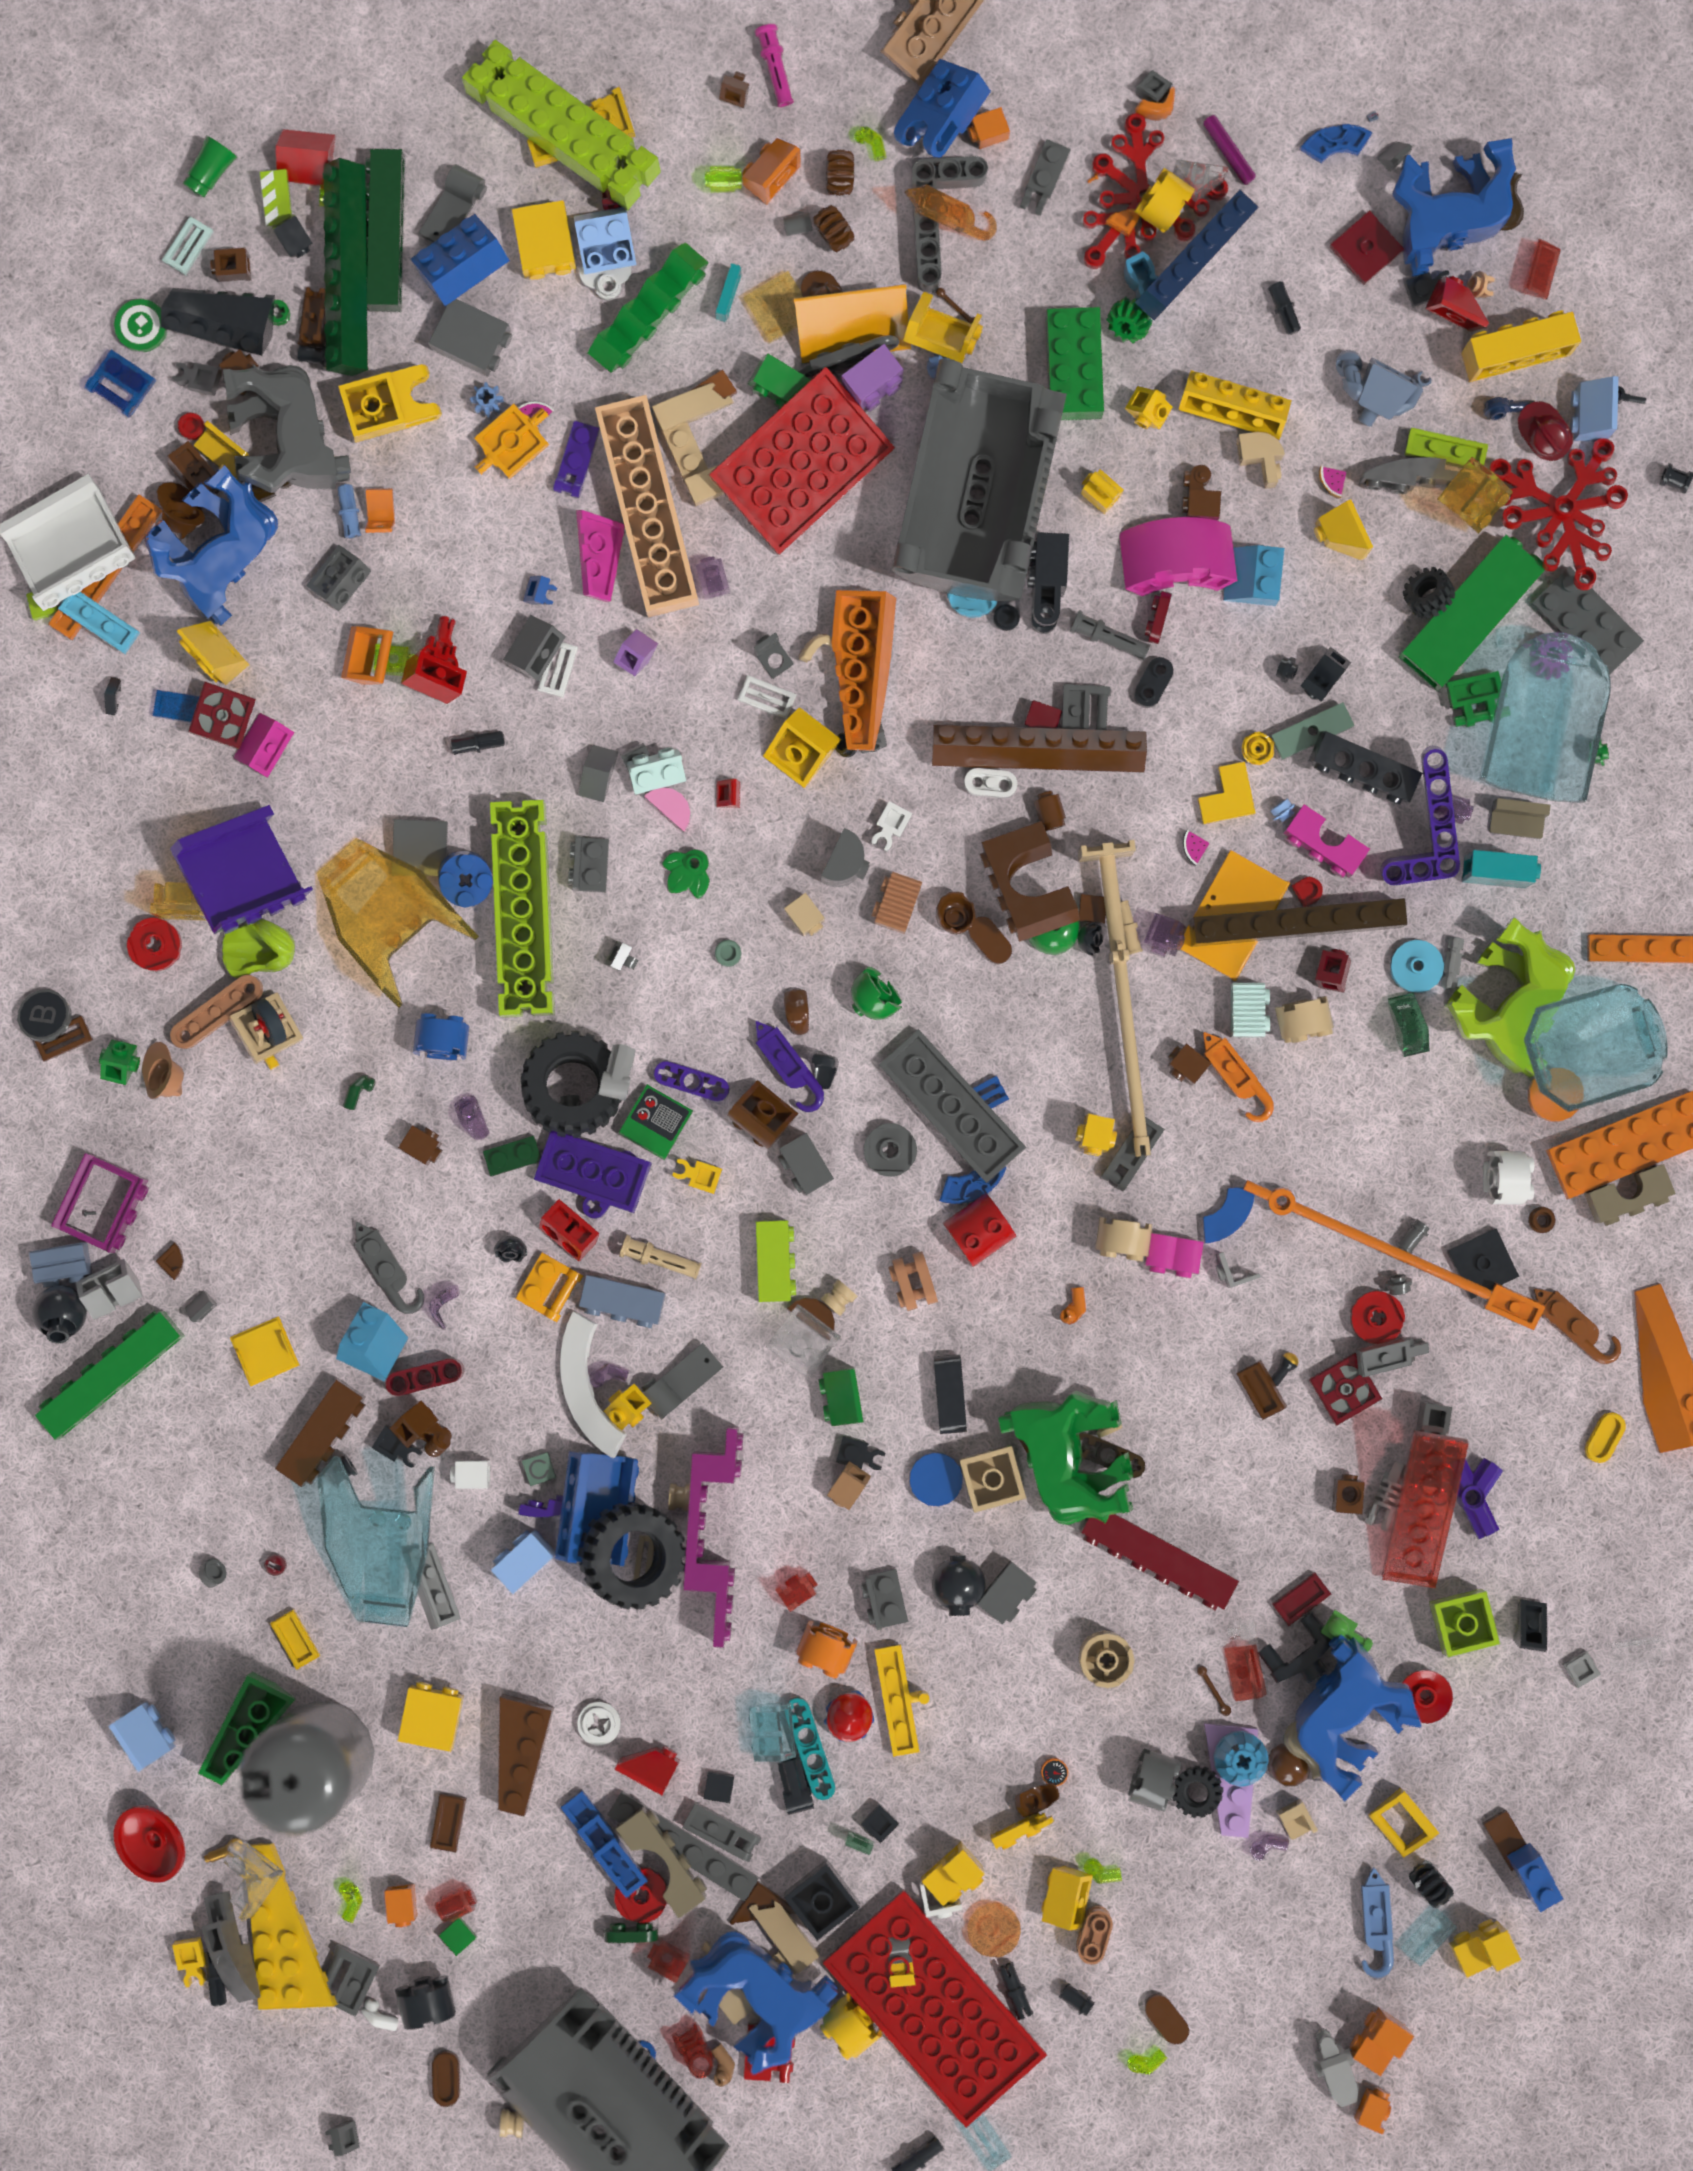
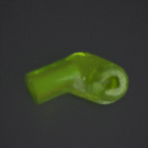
M862 126L855 131L854 137L858 143L863 144L866 142L871 146L874 161H881L887 158L883 138L879 133L869 126Z
M1093 1857L1086 1860L1084 1864L1085 1873L1093 1875L1092 1880L1096 1883L1104 1884L1122 1881L1120 1868L1106 1869L1098 1859Z
M344 1881L338 1888L339 1893L347 1904L341 1918L353 1923L362 1905L363 1897L357 1885Z
M1159 2048L1150 2057L1141 2055L1130 2056L1127 2060L1129 2070L1134 2073L1150 2075L1168 2057Z

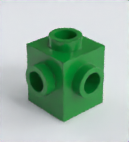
M111 1039L107 1048H103L99 1056V1064H101L100 1079L127 1085L132 1073H136L140 1065V1057H137V1045Z

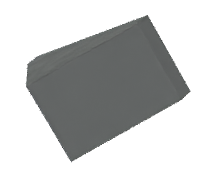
M592 745L583 766L579 796L604 803L618 751Z

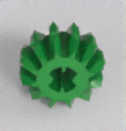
M1127 297L1121 299V301L1118 300L1113 304L1107 315L1106 320L1109 322L1108 330L1115 332L1114 337H1121L1123 343L1129 340L1134 344L1136 341L1142 340L1146 337L1152 326L1153 320L1135 303L1137 301L1136 298L1131 301Z

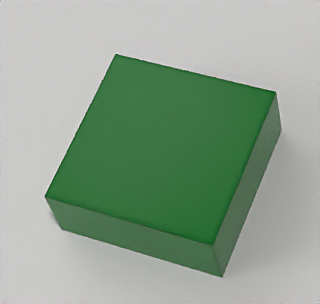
M460 1916L439 1934L441 1940L455 1956L460 1954L478 1937Z

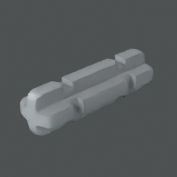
M1450 937L1447 948H1450V950L1446 952L1443 973H1446V975L1442 977L1441 986L1446 989H1456L1458 985L1456 975L1460 973L1462 960L1460 950L1464 948V939Z

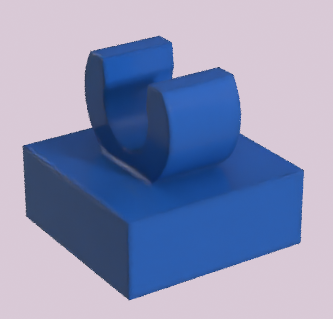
M542 575L530 576L523 602L531 605H552L554 601L547 599L546 593L547 590L557 591V587L549 584L551 579Z

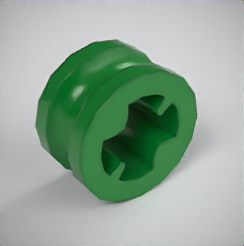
M276 299L274 308L279 307L280 310H285V312L281 313L282 317L278 319L274 315L273 325L282 326L289 321L291 314L287 304L282 300Z

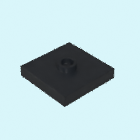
M1497 1228L1447 1250L1459 1276L1492 1290L1495 1282L1503 1285L1520 1277ZM1466 1291L1469 1299H1473L1478 1296L1469 1291Z

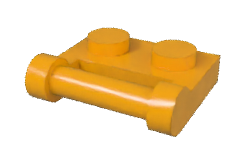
M542 1252L515 1299L549 1319L558 1322L561 1317L559 1313L576 1283H580L584 1276ZM561 1273H563L568 1278L549 1309L544 1306V1303Z

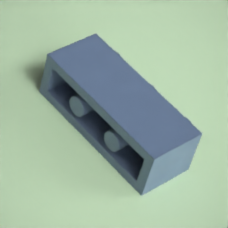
M586 1275L579 1307H584V1313L600 1316L601 1312L611 1314L610 1319L626 1323V1319L631 1318L637 1320L636 1325L652 1329L653 1324L659 1325L666 1293Z

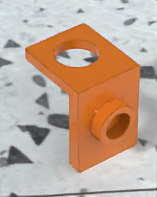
M366 489L368 522L365 533L392 532L395 525L393 489Z

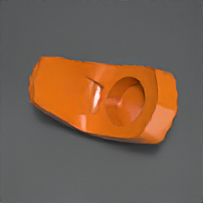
M1171 87L1168 97L1163 103L1142 99L1135 108V113L1142 115L1145 119L1154 121L1166 119L1171 115L1174 108L1175 88Z

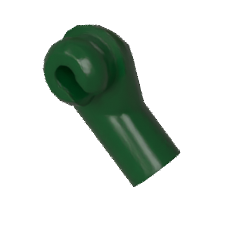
M368 1075L358 1077L349 1085L343 1107L355 1110L360 1093L363 1090L371 1092L375 1087V1079L368 1077Z

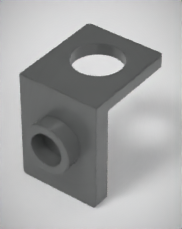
M776 632L771 636L767 634L756 642L754 653L772 679L794 665L779 643V637ZM775 653L780 654L784 659L783 665L777 669L772 668L768 663L769 657Z

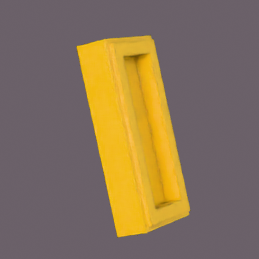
M295 1609L270 1623L296 1670L321 1656Z

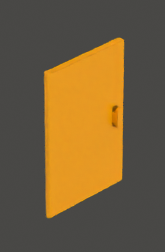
M906 284L794 298L801 362L808 363L810 360L816 359L817 355L823 352L840 350L847 343L861 344L885 335L896 336L899 339V345L890 350V352L911 349V344L903 341L909 323Z
M1230 850L1193 917L1276 910L1290 882L1279 878ZM1188 925L1176 948L1228 976L1232 981H1236L1258 941L1191 947L1190 928Z

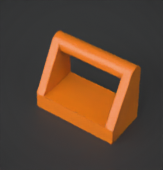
M351 626L341 678L362 685L383 684L394 632L384 629ZM378 638H382L374 676H371Z

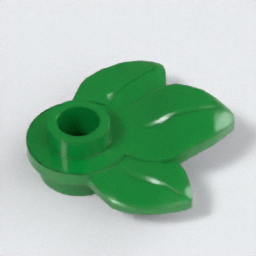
M692 849L687 853L673 852L669 854L662 863L667 870L671 871L667 881L668 891L670 893H681L690 889L697 899L704 896L710 884V878L706 872L709 867V859L706 853L699 849ZM692 858L699 860L697 868L691 865Z

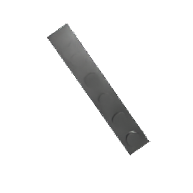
M621 1791L607 1815L620 1823L643 1806H645L647 1811L651 1808ZM654 1811L660 1820V1823L657 1825L663 1833L667 1831L676 1843L673 1848L678 1855L684 1854L693 1870L745 1902L759 1876Z

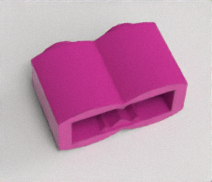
M1152 1233L1149 1256H1145L1144 1266L1150 1267L1149 1272L1165 1274L1167 1269L1176 1271L1175 1276L1191 1279L1192 1274H1199L1204 1242Z

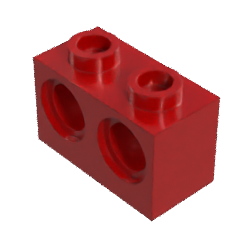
M560 1199L541 1217L539 1225L540 1230L578 1262L596 1245L600 1234Z

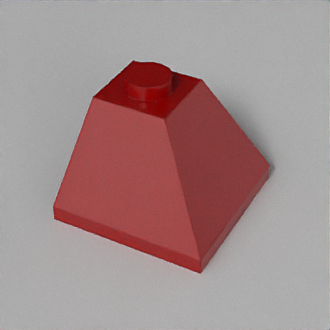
M1454 276L1439 279L1425 309L1470 332L1487 328L1489 322L1471 290L1463 286L1464 282Z
M663 1746L662 1749L654 1747L620 1757L614 1770L662 1796L680 1759L676 1757L677 1752L666 1746Z

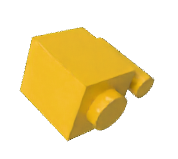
M1101 469L1098 472H1091L1081 483L1084 486L1081 495L1104 515L1122 496L1124 491L1121 486Z

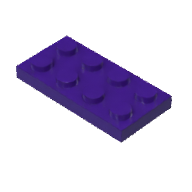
M552 1130L534 1180L635 1213L652 1163L580 1138H573V1136L566 1134V1137L557 1136V1132Z

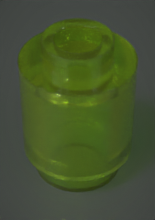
M735 165L710 166V171H705V188H710V193H735V190H742L741 168H735Z

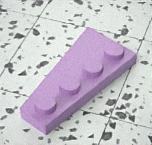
M1204 1723L1211 1772L1214 1771L1216 1778L1221 1779L1222 1783L1220 1785L1224 1789L1222 1801L1217 1807L1220 1833L1223 1836L1249 1838L1253 1784L1242 1787L1229 1784L1221 1778L1216 1770L1213 1755L1216 1745L1223 1736L1234 1731H1245L1254 1734L1258 1738V1729Z

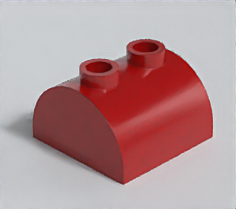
M984 1193L942 1223L972 1267L1017 1237L1004 1215L987 1193Z

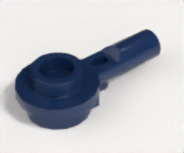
M1495 397L1484 404L1485 409L1483 413L1486 418L1500 420L1506 416V413L1521 412L1526 405L1535 401L1514 402V400H1508V398Z

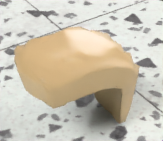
M818 634L811 638L800 652L799 660L807 663L823 644L832 648V637L827 634Z

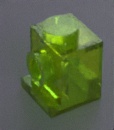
M380 644L375 646L374 671L376 669ZM391 646L385 675L403 676L406 661L414 655L410 654L411 650L409 647ZM392 655L399 657L396 663H390L389 659Z

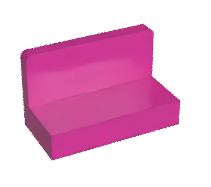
M260 713L244 738L240 749L234 755V759L268 778L295 732L278 721Z

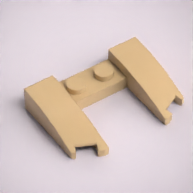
M714 383L688 391L652 406L653 413L695 507L724 494L708 475L717 466L707 468L688 425L693 421L734 404L731 397L728 396L724 399L713 390L715 387Z
M774 1901L775 1907L758 1910L757 1904L750 1906L749 1909L779 1949L778 1952L771 1956L778 1964L784 1962L793 1971V1975H795L796 1973L799 1974L819 1957L817 1949L783 1906ZM705 1942L702 1950L707 1955L712 1947L708 1942ZM742 1988L729 1990L719 2004L733 2025L754 2010Z

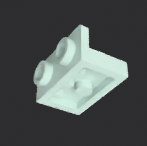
M672 747L659 750L658 754L651 756L647 754L637 755L632 758V761L627 762L635 795L686 781L681 761L682 756L678 749H673Z

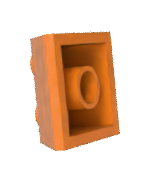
M776 138L772 144L770 142L765 144L759 153L760 157L755 163L750 162L742 172L743 186L766 205L801 167L800 149L779 138Z

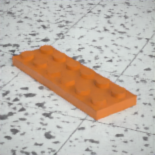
M1693 1091L1547 1149L1546 1152L1566 1200L1693 1149Z

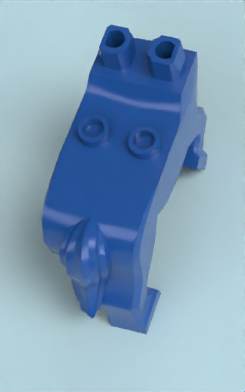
M225 465L220 466L217 472L204 483L211 488L223 491L227 495L229 503L225 499L211 493L202 483H198L182 499V501L190 506L204 507L211 511L219 520L224 531L223 533L207 539L193 553L174 535L164 520H160L144 536L154 574L161 578L179 581L184 595L202 617L210 618L219 626H222L232 616L223 606L226 602L225 591L230 582H238L246 574L243 569L259 555L266 542L275 535L278 529L277 517L271 509L255 498L251 484L246 482L240 483Z
M727 1932L718 1938L707 1955L698 1960L690 1961V1967L694 1972L674 1991V1998L692 2015L695 2010L699 2014L703 2013L708 2019L707 2022L714 2027L718 2019V2007L723 1996L731 1989L742 1988L748 2002L761 2017V2020L746 2035L737 2040L733 2047L738 2052L742 2051L747 2056V2061L752 2065L751 2073L754 2075L766 2068L786 2064L791 2058L794 2036L810 2028L830 2010V2001L838 1992L836 1990L837 1985L827 1975L816 1985L812 1981L801 1982L795 1980L792 1977L793 1971L784 1962L778 1964L764 1949L754 1942L748 1941L744 1935L737 1932ZM708 1988L703 1998L699 2001L701 1992ZM771 2038H775L773 2046H765Z

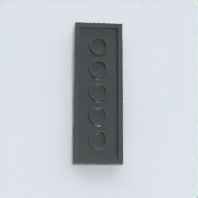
M919 1029L879 1064L986 1184L1026 1149V1146Z

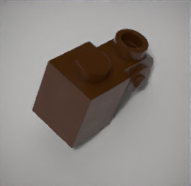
M1197 465L1190 471H1184L1183 487H1188L1187 497L1182 498L1181 512L1186 513V517H1199L1218 521L1220 518L1221 491L1206 490L1204 488L1211 478V471L1205 465Z
M422 1400L403 1414L390 1427L391 1431L407 1448L419 1439L426 1442L424 1450L431 1457H439L450 1446V1439L452 1438L450 1430L437 1423L439 1419Z

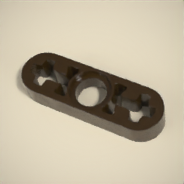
M1079 1433L1081 1441L1084 1437H1087V1443L1096 1447V1442L1101 1443L1096 1450V1458L1090 1457L1093 1451L1088 1449L1083 1450L1082 1458L1109 1468L1113 1462H1103L1100 1454L1104 1448L1110 1447L1116 1453L1115 1459L1121 1456V1452H1128L1130 1462L1134 1458L1138 1459L1137 1464L1140 1466V1469L1133 1471L1132 1478L1140 1477L1144 1473L1145 1461L1141 1456L1088 1433Z

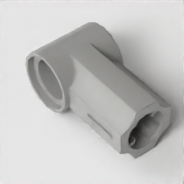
M613 1044L607 1071L603 1073L599 1095L626 1101L635 1049L623 1044Z

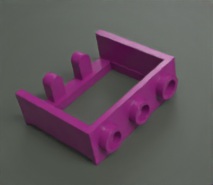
M85 1153L51 1226L108 1253H115L116 1249L120 1250L125 1243L126 1235L123 1234L127 1226H131L137 1217L138 1211L135 1208L139 1200L143 1201L147 1196L149 1187L146 1185L149 1180L97 1156ZM94 1165L132 1181L104 1242L66 1225Z

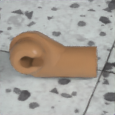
M720 2043L710 2052L718 2061L713 2081L717 2086L723 2087L732 2080L735 2062L722 2043Z

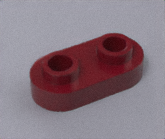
M1161 591L1160 596H1154L1151 610L1155 611L1153 621L1148 620L1144 633L1145 636H1149L1148 642L1159 644L1172 593Z

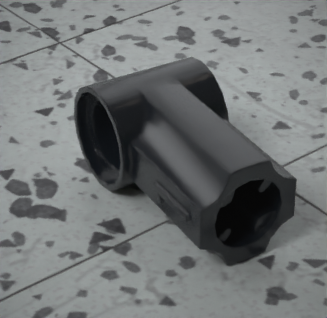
M800 1757L778 1762L787 1814L791 1815L814 1809L810 1787L806 1784Z

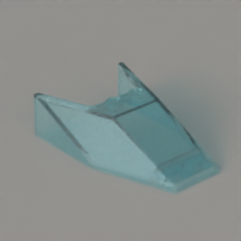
M334 1456L317 1476L325 1550L356 1620L359 1622L408 1627L410 1624L428 1556L434 1466H429L413 1487L416 1511L362 1505L339 1456Z

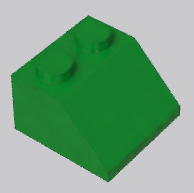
M855 1367L823 1372V1378L818 1380L821 1395L826 1394L828 1405L823 1406L825 1422L831 1421V1426L863 1423Z

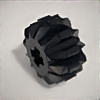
M1425 1860L1421 1864L1419 1863L1409 1873L1411 1882L1433 1908L1437 1909L1441 1905H1445L1454 1895L1452 1887L1430 1861Z

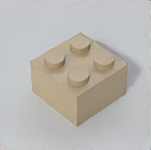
M1011 1445L959 1459L974 1513L1026 1499Z

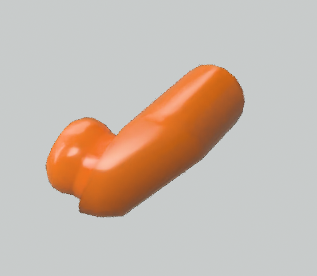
M1084 1287L1071 1288L1072 1302L1060 1313V1319L1063 1323L1074 1324L1086 1312Z

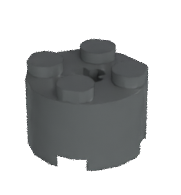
M1144 1748L1138 1759L1142 1761V1765H1138L1136 1773H1133L1128 1801L1164 1812L1168 1800L1171 1801L1176 1785L1172 1784L1174 1776L1177 1777L1181 1761Z

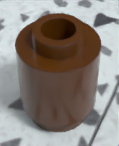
M1052 790L1038 794V800L1034 801L1039 822L1042 821L1045 830L1050 831L1065 826L1064 819H1066V815L1059 794L1053 795Z

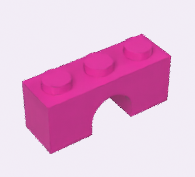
M1304 804L1283 833L1287 836L1286 841L1296 848L1302 846L1309 851L1308 856L1316 862L1322 863L1324 861L1332 866L1330 871L1338 877L1344 878L1346 876L1350 878L1370 848L1349 834L1337 846L1326 845L1321 840L1319 834L1326 818Z

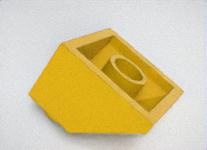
M1351 499L1322 515L1315 522L1314 533L1319 542L1323 541L1326 548L1359 560L1365 559L1373 549L1370 538Z

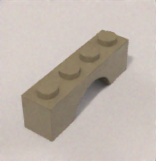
M643 1806L620 1822L616 1830L631 1851L650 1850L665 1860L670 1872V1882L664 1891L663 1897L676 1916L681 1918L706 1900L707 1894L705 1891L707 1887L699 1876L695 1878L689 1870L692 1866L685 1855H678L673 1848L676 1843L667 1831L665 1833L661 1831L657 1825L660 1823V1820L652 1809L647 1811L645 1806Z

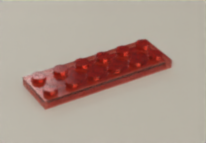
M1420 1431L1413 1432L1381 1574L1382 1580L1436 1588L1468 1451V1439Z

